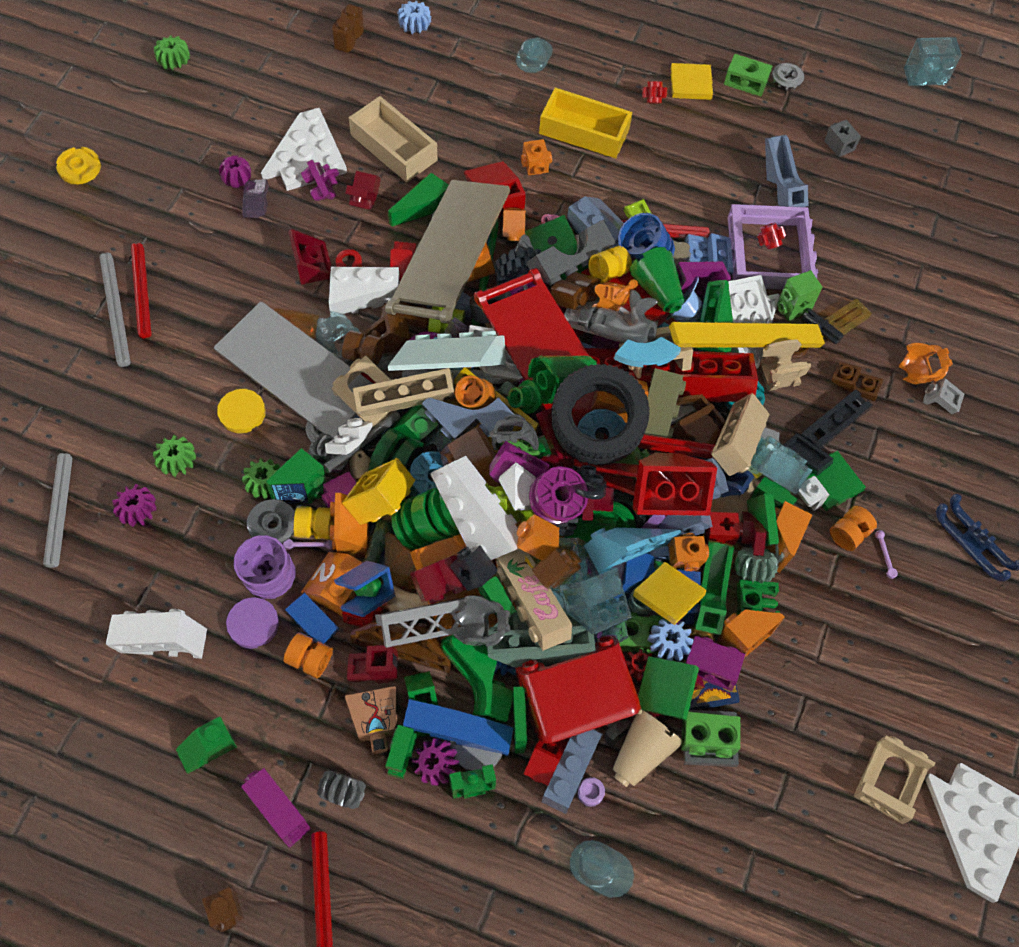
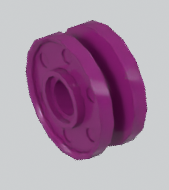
M562 466L551 468L535 478L530 486L529 501L531 508L538 517L554 525L573 520L582 514L587 505L588 499L579 496L575 492L577 488L588 491L586 483L580 474L571 468ZM555 490L560 492L562 496L561 501L556 498Z

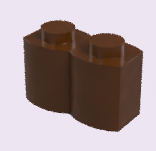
M348 4L342 10L341 17L334 22L332 30L335 49L348 53L355 47L356 39L364 32L363 10L361 7Z
M574 272L565 280L556 282L551 288V295L557 305L572 310H579L587 302H592L599 297L595 292V287L601 284V279Z
M556 548L532 568V572L545 588L550 589L553 587L557 589L581 569L579 565L581 560L573 550L568 551Z

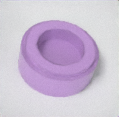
M589 777L581 781L577 789V795L581 803L592 807L602 801L605 795V788L600 780Z

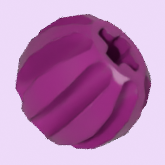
M232 155L223 159L219 166V175L227 186L238 188L248 183V180L251 178V168L248 161L243 157Z

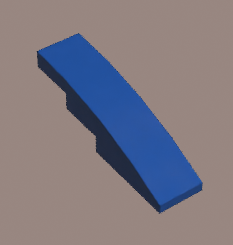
M409 700L403 726L412 728L414 731L428 733L430 737L454 741L456 745L509 755L514 729L513 727L468 713L414 700Z

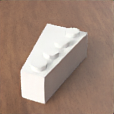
M466 456L430 473L466 546L471 549L481 545L491 560L517 549L518 528L515 525L517 521L511 514H506L499 505L501 501L497 495L489 492L485 486L486 481Z

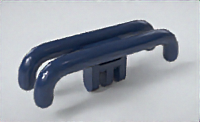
M956 493L951 496L950 507L955 516L968 528L966 533L963 534L947 517L948 506L944 503L940 504L936 510V516L940 524L991 578L997 581H1006L1010 579L1011 573L1008 570H1003L1002 572L997 570L983 556L982 552L986 549L1005 568L1012 571L1019 570V560H1011L994 543L996 538L994 536L989 537L987 535L989 531L986 528L983 530L980 528L982 523L980 521L975 523L961 508L960 501L962 497L960 494Z

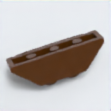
M376 620L351 632L350 637L354 645L367 648V646L384 645L382 628L377 625ZM419 622L412 629L419 634H425L430 626ZM399 623L388 625L391 640L400 639L406 630ZM410 632L407 637L415 635ZM438 637L394 646L398 651L399 659L450 674L451 661L441 650V642Z

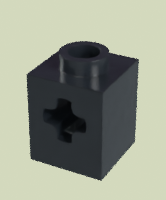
M481 545L471 549L468 546L461 549L455 555L457 559L450 565L467 591L483 586L498 571Z

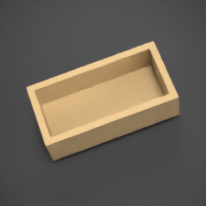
M381 96L349 117L351 136L406 183L437 161V143Z

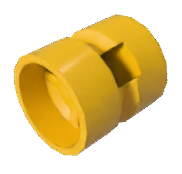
M615 246L594 254L588 262L591 276L600 278L601 283L627 274L632 265L629 252L622 246Z
M297 506L294 516V537L310 538L311 535H314L316 539L330 540V525H333L330 508L318 507L314 511L309 506Z

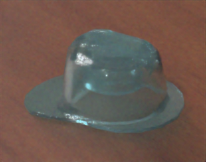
M538 37L525 40L516 56L517 66L528 73L541 71L552 55L553 48L551 44Z
M591 840L577 845L571 854L570 868L574 877L594 891L612 898L622 896L631 888L634 880L633 867L630 861L618 851L601 842Z

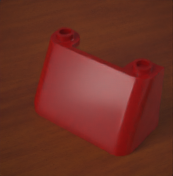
M602 636L597 639L593 652L545 667L544 664L536 660H529L524 662L522 666L515 668L520 687L524 688L525 706L530 725L542 743H554L631 717L641 710L639 698L621 646L615 636Z

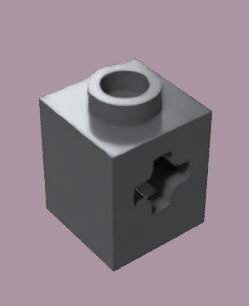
M847 120L834 123L828 128L824 141L839 158L854 151L861 136Z

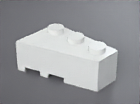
M331 267L329 292L331 320L338 318V315L344 313H358L359 309L371 306L372 309L377 308L391 300L400 283L399 267Z
M170 609L169 612L162 613L156 610H147L146 613L140 614L125 611L123 614L112 615L106 645L119 653L153 655L154 651H169V656L178 657V652H187L192 654L193 658L202 659L207 629L179 609Z

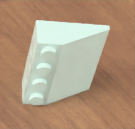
M496 331L482 332V337H474V332L459 333V338H452L451 334H437V339H430V335H415L416 340L406 341L388 365V371L506 365L505 336H496Z

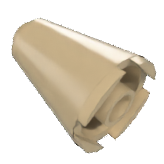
M640 710L635 715L613 766V770L616 772L614 778L625 787L629 783L635 786L678 749L683 741L675 733L671 735L667 727L647 712Z

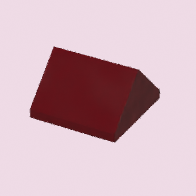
M290 229L288 233L301 285L330 279L332 265L325 241Z

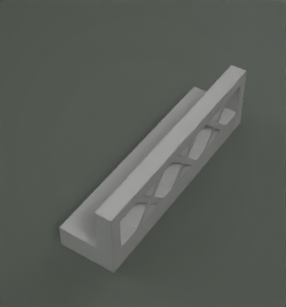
M465 598L375 615L377 625L382 628L384 646L391 647L459 633L462 627H458L459 623L455 621L450 629H445L438 622L446 613L454 616L455 612L461 611L467 604ZM438 615L435 620L430 618L431 616ZM424 618L432 624L425 634H419L412 629L418 619ZM406 621H411V623L409 624V626H408L407 624H405L404 622H406ZM399 623L406 628L400 639L391 640L388 625ZM435 627L440 629V631L432 632ZM410 632L415 635L407 637Z

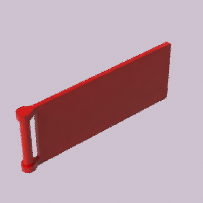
M533 268L525 275L486 291L480 290L474 293L475 302L483 310L498 336H505V349L524 381L533 380V377H528L529 364L533 358L538 356H589L544 284L537 268ZM530 282L536 285L490 305L487 302L491 298ZM595 391L583 395L576 401L571 414L577 427L585 414L591 412ZM542 404V411L552 408L553 404Z

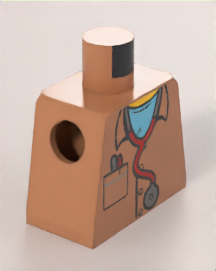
M395 686L346 695V702L359 741H370L373 754L388 751L386 737L393 736L397 728V693Z

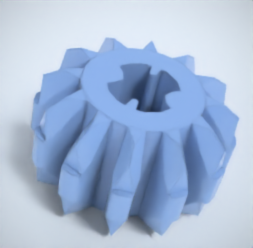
M417 0L413 3L408 1V4H402L398 12L400 28H403L405 32L411 31L412 34L414 32L421 34L422 30L427 31V27L430 26L431 22L429 7L425 6L424 2L418 3Z
M661 619L658 622V626L653 625L651 628L652 634L649 635L648 641L653 644L650 647V651H659L657 658L660 659L664 655L666 660L672 661L674 657L678 662L681 661L683 655H688L691 651L688 647L693 644V639L688 637L691 629H682L684 621H680L678 625H673L669 621L667 623L664 619Z

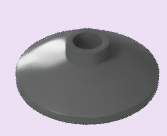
M271 499L260 502L248 515V532L251 537L267 535L276 538L280 543H284L294 533L295 512L289 504L281 500ZM271 524H277V527L273 529L269 528Z

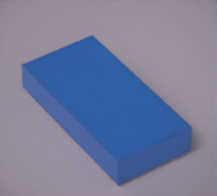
M305 593L285 609L286 613L309 637L313 638L315 643H325L339 631L334 622Z

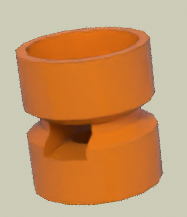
M470 375L463 377L456 384L455 397L462 406L478 410L487 407L495 401L496 391L493 384L488 380Z
M856 505L830 528V535L841 548L847 551H854L864 541V538H867L877 528V522L868 510Z
M298 632L288 645L284 655V663L296 669L303 667L304 673L317 679L325 671L331 659L333 649L321 642L314 644L313 638Z

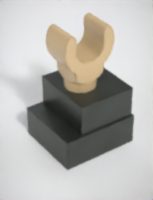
M625 718L602 726L605 731V741L612 747L628 734L632 722Z

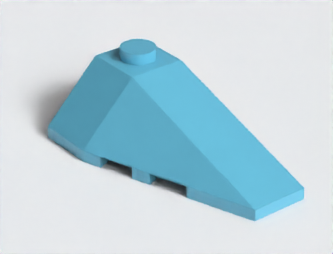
M603 528L594 532L591 535L592 540L584 546L600 573L663 547L674 537H679L683 533L677 529L614 528L606 531Z

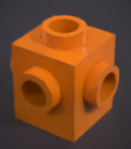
M544 139L523 142L521 164L523 168L526 167L528 176L548 173L549 164L552 163V154L550 150L547 151Z
M685 533L680 535V537H674L668 543L670 565L674 568H684V571H696L700 569L699 567L709 557V547L705 544L704 536Z

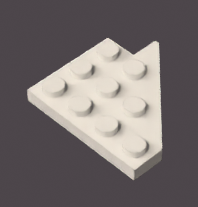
M320 108L299 113L262 170L263 180L281 176L287 191L309 185L304 181L301 172L309 167L307 162L311 159L315 163L320 162L322 166L328 164L330 169L337 168L339 175L347 173V167Z

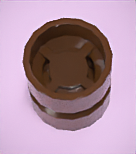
M350 330L343 342L342 357L346 360L355 361L359 358L362 359L366 355L377 366L382 358L384 340L373 335L366 337L362 332Z

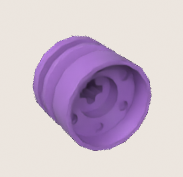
M267 535L252 537L238 548L234 556V569L238 578L256 597L262 599L277 598L285 594L294 582V563L284 545L276 538Z

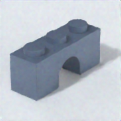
M592 729L570 737L545 791L542 803L564 814L567 813L600 740L601 733Z

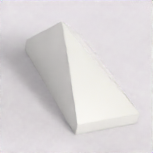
M517 462L499 477V481L514 510H532L529 501V491L536 477Z

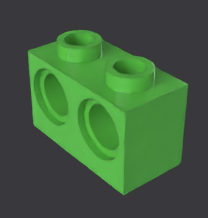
M633 612L619 614L616 622L615 637L619 641L622 652L637 654L639 649H642V653L647 655L651 653L652 656H657L659 651H650L653 643L648 641L652 626H658V622L664 618L657 615L649 616V618L640 617ZM631 628L635 631L636 635L629 636L624 632V629Z
M688 712L687 720L682 719L683 743L681 750L689 751V754L696 756L705 755V752L716 753V757L731 758L732 755H735L740 750V717ZM691 730H699L703 734V740H696L692 736ZM718 733H726L730 738V743L722 742L719 739Z

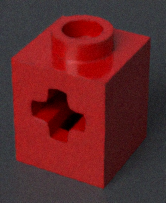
M710 512L713 527L705 529L706 544H708V540L735 545L739 537L743 535V523L739 522V513Z

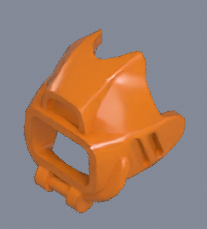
M633 279L627 286L613 282L598 284L595 287V292L600 300L598 303L593 304L592 307L598 309L608 308L618 312L621 306L628 300L630 290L638 286V281Z
M911 343L906 346L908 353L899 367L908 373V376L903 380L912 384H920L943 379L948 372V367L952 366L953 363L949 358L948 348L942 349L938 345ZM937 353L941 369L933 373L928 359Z

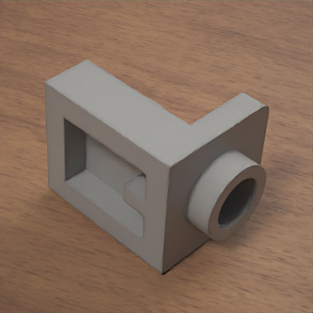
M945 378L931 383L926 388L923 402L926 405L937 402L948 412L954 414L960 410L964 393Z

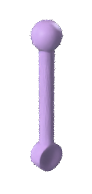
M878 530L875 533V537L879 539L888 571L886 575L888 578L893 579L898 573L892 567L884 541L885 533L882 530Z
M288 539L283 545L288 550L293 547H326L331 550L332 540L327 542H293L291 539Z

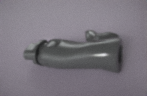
M631 289L629 303L633 324H629L618 312L612 309H598L596 307L589 309L584 307L578 318V325L584 326L587 331H592L604 338L625 343L628 339L637 343L653 342L657 332V325L646 318L644 313L656 305L658 301L653 298L642 299L638 292Z

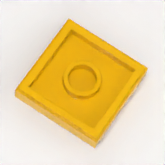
M671 63L672 98L712 100L711 65Z
M664 562L634 590L633 596L675 625L705 596L706 589Z

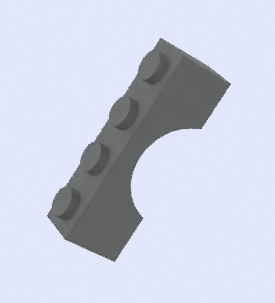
M601 220L576 235L577 250L575 255L564 254L552 246L534 256L526 264L530 270L537 268L544 284L548 282L549 286L561 280L560 275L565 273L567 277L578 270L576 266L580 264L582 267L587 266L592 255L606 251L616 242L604 220Z

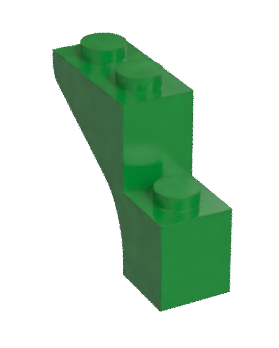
M708 540L709 557L702 565L700 586L706 589V593L700 600L699 612L694 616L695 630L721 635L727 612L726 594L734 546Z
M453 634L443 638L440 644L441 650L466 678L473 689L475 699L473 715L497 723L507 722L513 699V690L505 688L506 685L502 682L492 681L497 660L488 657L487 646L485 644L478 646L466 645Z

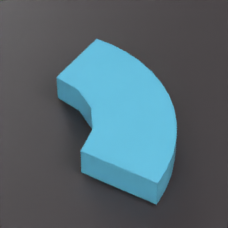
M659 337L657 340L649 343H637L628 339L615 353L614 359L635 367L653 364L660 366L676 358L680 354L681 347L663 337Z

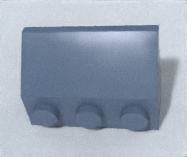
M585 196L568 207L567 221L577 234L593 224L604 220L616 242L610 248L619 246L618 235L624 223L601 199Z

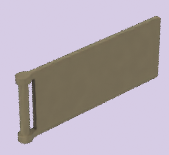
M458 180L450 182L393 297L385 306L387 314L395 315L400 313L437 319L441 323L449 324L451 322L454 308L509 195V186ZM399 301L443 307L444 309L439 311L401 305Z

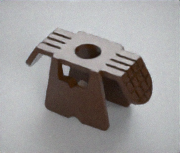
M702 394L677 399L676 404L680 406L692 405L697 412L680 420L679 424L673 426L672 437L674 439L716 445L726 421L715 409L714 405L710 404ZM710 416L714 417L718 421L719 426L716 423H713V419Z

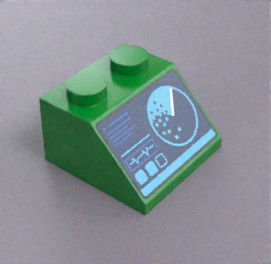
M302 448L266 481L271 499L281 500L289 505L311 504L315 499L322 497L324 494L323 484L327 483L323 466Z

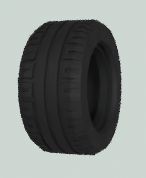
M606 364L584 366V368H579L578 371L575 370L573 374L568 375V378H565L557 389L552 405L553 432L558 443L573 458L575 457L579 461L594 465L615 463L630 455L640 444L649 422L650 408L649 401L647 400L648 397L645 394V390L642 389V385L638 383V380L634 379L633 375H629V372H625L624 369H618L617 366L613 367L612 365L607 366ZM594 391L608 392L616 396L624 404L628 415L627 424L614 437L593 439L583 434L574 423L571 413L576 401L583 395Z

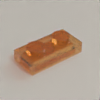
M274 309L275 312L302 332L315 339L320 322L319 315Z

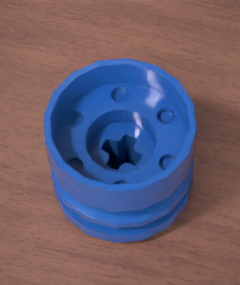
M651 213L634 215L620 228L618 235L619 246L624 247L629 252L632 263L636 259L638 262L643 259V253L658 247H666L667 251L670 250L674 256V241L656 215Z

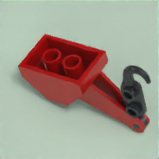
M654 453L639 460V465L624 463L594 465L574 459L573 470L580 474L588 490L584 491L577 488L575 492L581 497L601 499L606 495L605 488L607 485L634 495L632 509L637 515L710 516L718 469L712 462L679 453ZM619 475L630 476V477H636L637 479L635 480V479H631V478H627V477H623V476H619Z

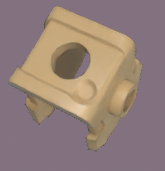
M798 340L773 343L763 349V358L760 361L759 368L768 391L788 386H799L801 384L800 377L805 375L810 369L811 364H807V362H791V356L802 345Z

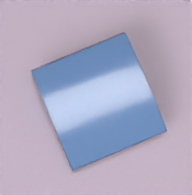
M713 233L708 238L691 234L685 237V243L690 246L691 258L689 262L723 261L729 275L731 276L734 273L730 237Z

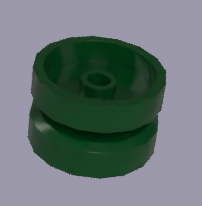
M391 428L382 436L370 460L368 471L396 458L408 470L414 459L424 452V443L412 437L405 440V434Z

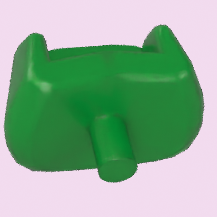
M376 578L354 591L357 596L376 597L380 592L381 582Z

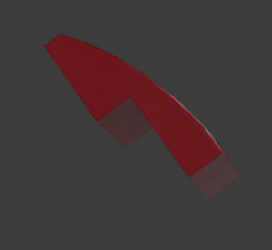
M742 511L743 535L740 537L741 544H751L753 555L764 556L766 530L752 514Z

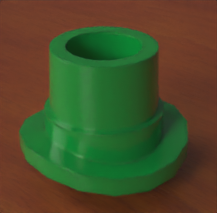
M525 380L518 387H513L509 390L508 402L511 407L519 408L526 414H532L541 408L543 395L535 381Z

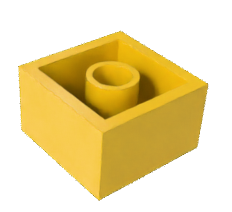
M396 458L365 472L342 504L360 525L369 521L374 523L386 514L389 516L393 515L400 509L401 501L410 494V488L416 480L401 461Z

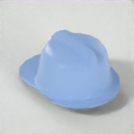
M698 276L694 278V281L684 293L682 308L675 313H670L666 320L673 318L678 322H696L700 317L703 305L694 291L699 280Z

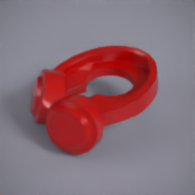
M343 250L336 257V267H347L342 260L348 255L355 258L352 267H363L361 255L356 250Z

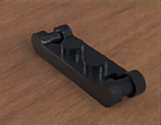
M856 389L808 427L801 436L822 450L830 441L862 415L866 414L873 407V404L869 400L865 401L861 397L862 394ZM818 432L822 438L818 439L814 434Z

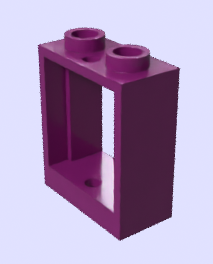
M265 768L260 771L255 770L245 778V783L241 787L289 848L311 830L305 819Z

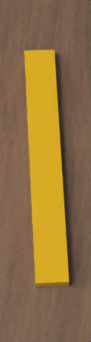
M672 322L668 326L674 344L679 347H767L770 344L787 340H798L802 344L800 348H820L825 344L818 324Z

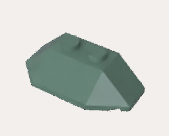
M562 608L572 623L571 639L542 651L539 644L532 641L528 632V625L526 622H521L516 611L508 617L510 632H506L498 644L487 647L488 657L514 668L522 666L524 662L529 660H536L544 664V666L554 665L595 650L593 625ZM498 622L494 627L489 628V635L497 632Z

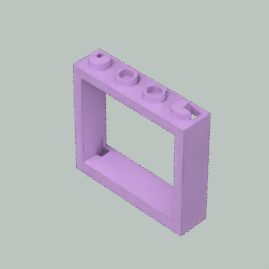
M732 204L728 215V231L731 238L734 269L732 281L762 275L765 289H784L788 278L799 275V273L746 271L742 224L767 225L774 222L777 225L797 226L802 273L811 270L817 278L818 269H815L817 255L816 251H813L814 234H811L812 219L809 218L808 207Z

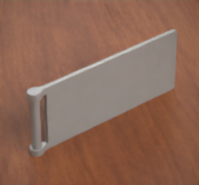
M259 302L214 346L216 352L325 435L329 434L334 438L339 434L338 427L347 424V420L353 419L357 415L338 396H335L331 389L337 377L340 375L344 376L351 370L350 366L263 302ZM360 374L348 385V388L353 392V388L373 383Z

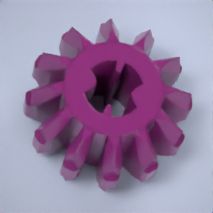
M137 484L134 485L133 489L125 485V492H117L118 499L112 500V504L115 507L113 509L114 515L119 518L122 524L129 523L132 527L135 526L136 522L144 526V519H152L151 512L157 511L154 495L150 493L148 488H140Z
M434 738L432 743L427 740L423 742L424 749H416L417 754L420 756L419 759L415 758L412 761L414 764H419V767L414 772L416 775L422 774V782L428 783L430 781L431 785L438 786L440 781L448 783V775L456 773L452 767L460 763L459 760L453 759L458 751L450 749L451 743L449 741L441 742V739ZM439 758V763L434 765V759Z

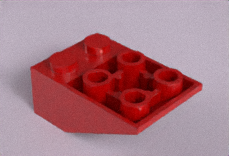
M504 161L464 171L468 182L509 186V195L498 218L503 216V208H525L526 193L519 178Z

